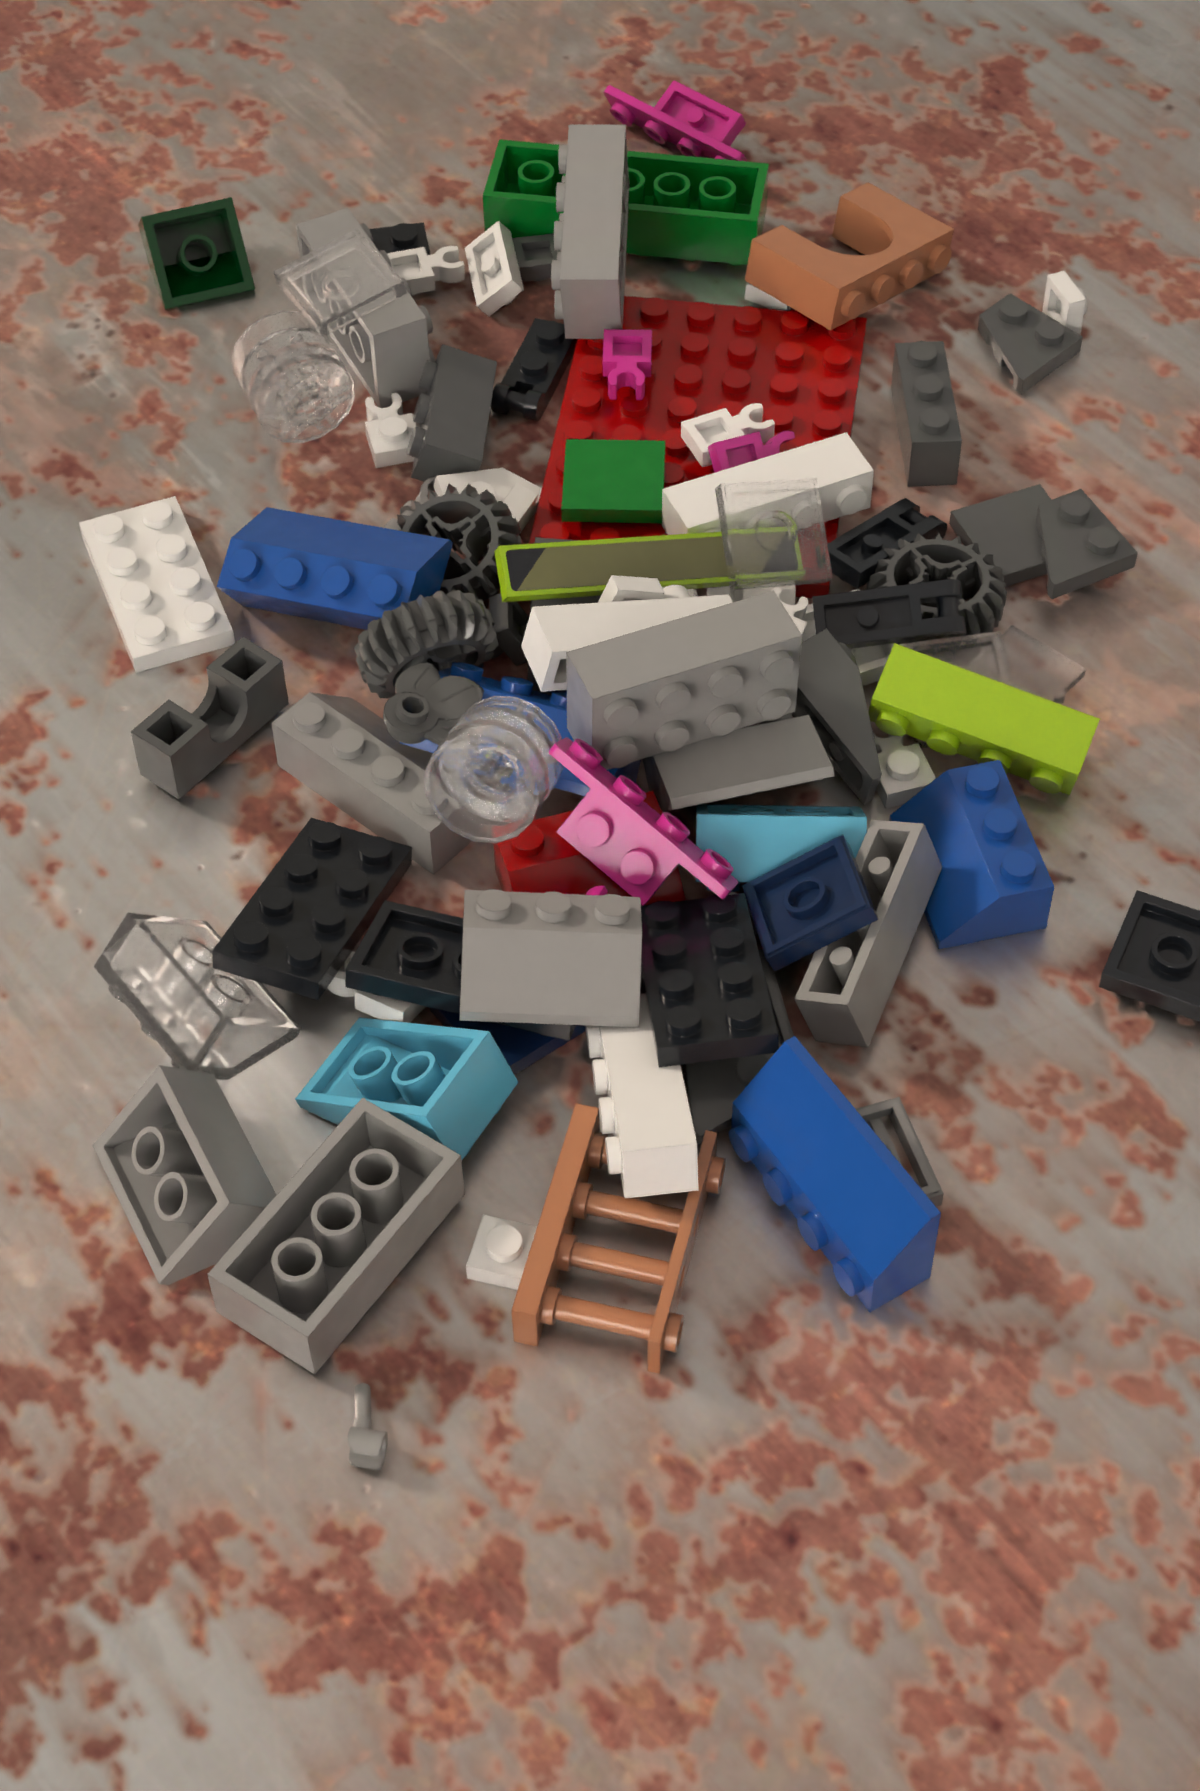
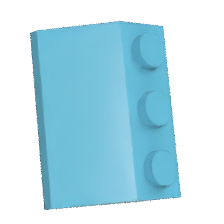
M696 805V846L704 852L708 848L716 851L731 864L734 869L731 875L739 882L732 892L740 891V882L748 883L841 835H844L856 858L867 833V816L858 806Z

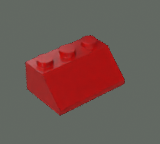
M654 791L645 792L646 798L643 801L661 815L662 810ZM573 810L492 830L495 873L502 891L530 893L559 892L562 894L585 895L593 887L605 886L608 890L607 894L632 897L556 833ZM678 866L645 905H650L657 901L676 902L685 900Z

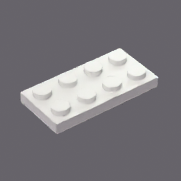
M176 496L79 522L82 538L136 673L235 644L233 629Z

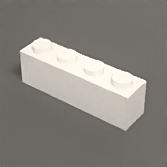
M842 433L663 488L662 527L667 535L794 527L795 531L807 529L823 522L871 508L874 470L848 433Z
M730 595L535 606L531 609L521 648L541 692L567 690L566 652L733 603Z
M646 993L640 994L638 1027L586 1025L589 1058L600 1057V1059L592 1060L596 1096L607 1095V1097L598 1099L602 1134L613 1133L614 1135L613 1137H605L609 1174L620 1173L624 1198L699 1191L697 1141L681 1065L658 1066Z

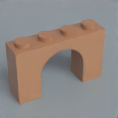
M868 182L840 196L832 237L864 255H848L825 249L789 228L780 225L752 239L745 281L825 328L833 330L945 270L952 255L950 245L954 229Z

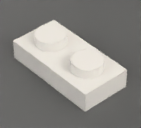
M498 221L465 247L476 305L489 317L504 305L510 304L524 290L511 231Z

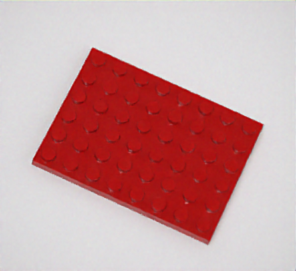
M624 296L623 330H652L651 377H645L644 398L636 400L635 389L632 387H622L617 391V400H611L608 396V377H603L604 339H577L529 544L535 543V537L580 541L667 535L662 527V523L562 522L561 507L566 439L665 441L664 488L715 473L713 465L702 468L681 438V422L726 408L731 416L740 414L741 410L747 405L761 403L763 406V422L771 419L775 422L774 436L783 431L794 432L795 438L781 444L780 452L846 432L851 437L867 318L856 317L833 330H829L796 310L787 311L756 308L753 306L665 300L656 297ZM840 517L807 529L795 531L803 577L795 582V597L812 598V596L829 594L832 573L819 565L818 562L821 547L837 538Z

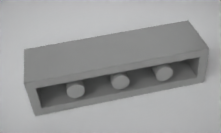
M871 821L855 859L879 920L815 951L794 999L815 1041L869 1047L942 869L941 862L923 823Z

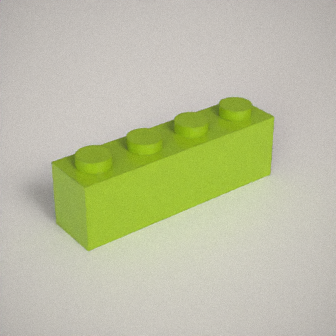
M894 643L871 698L868 711L870 721L874 722L880 730L894 736H904L906 734L925 741L931 749L945 755L960 754L978 761V764L1000 760L1006 774L1011 773L1027 779L1033 787L1040 791L1051 794L1062 792L1070 795L1079 776L1100 720L1097 717Z

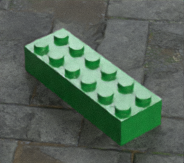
M499 139L483 193L485 231L499 221L511 231L512 238L554 234V222L559 221L560 213H563L557 212L556 185L557 182H562V176H566V174H559V145ZM627 151L629 206L626 254H637L644 257L679 258L687 261L722 262L731 265L748 264L752 239L762 235L767 210L769 163Z

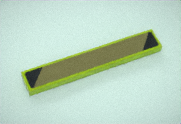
M794 527L498 546L494 551L502 602L601 596L611 575L658 578L662 588L670 585H681L686 589L797 582L803 577Z

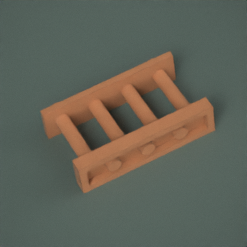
M576 1103L512 1306L513 1340L538 1347L544 1325L554 1326L556 1320L648 1340V1371L660 1374L666 1351L676 1353L679 1347L684 1315L677 1314L676 1312L708 1193L719 1194L724 1177L726 1158L716 1157L717 1132L705 1130L698 1155L699 1191L688 1192L684 1210L594 1191L593 1184L587 1182L592 1168L601 1169L603 1164L607 1165L605 1137H608V1134L600 1132L599 1108ZM588 1215L677 1233L670 1261L578 1242V1236L572 1234L576 1218L586 1220ZM573 1266L660 1285L662 1290L655 1315L562 1295V1288L556 1287L560 1271L570 1272Z

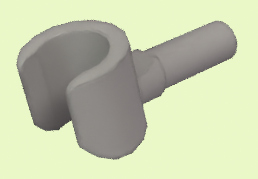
M361 1383L355 1386V1420L348 1432L349 1462L356 1467L381 1470L387 1452L388 1433L370 1429L371 1387L366 1383Z

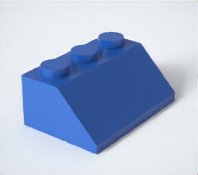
M1000 760L948 769L890 815L889 821L923 823L941 862V872L924 911L938 949L1045 929L1047 927L1054 884Z

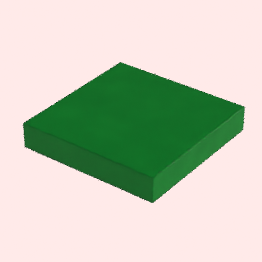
M566 439L561 507L562 522L662 523L665 441Z

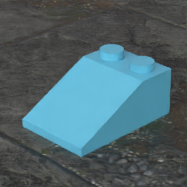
M359 1017L295 1100L301 1108L339 1125L355 1105L364 1098L460 1154L462 1161L492 1118L499 1112L505 1100L518 1084V1080L490 1031Z

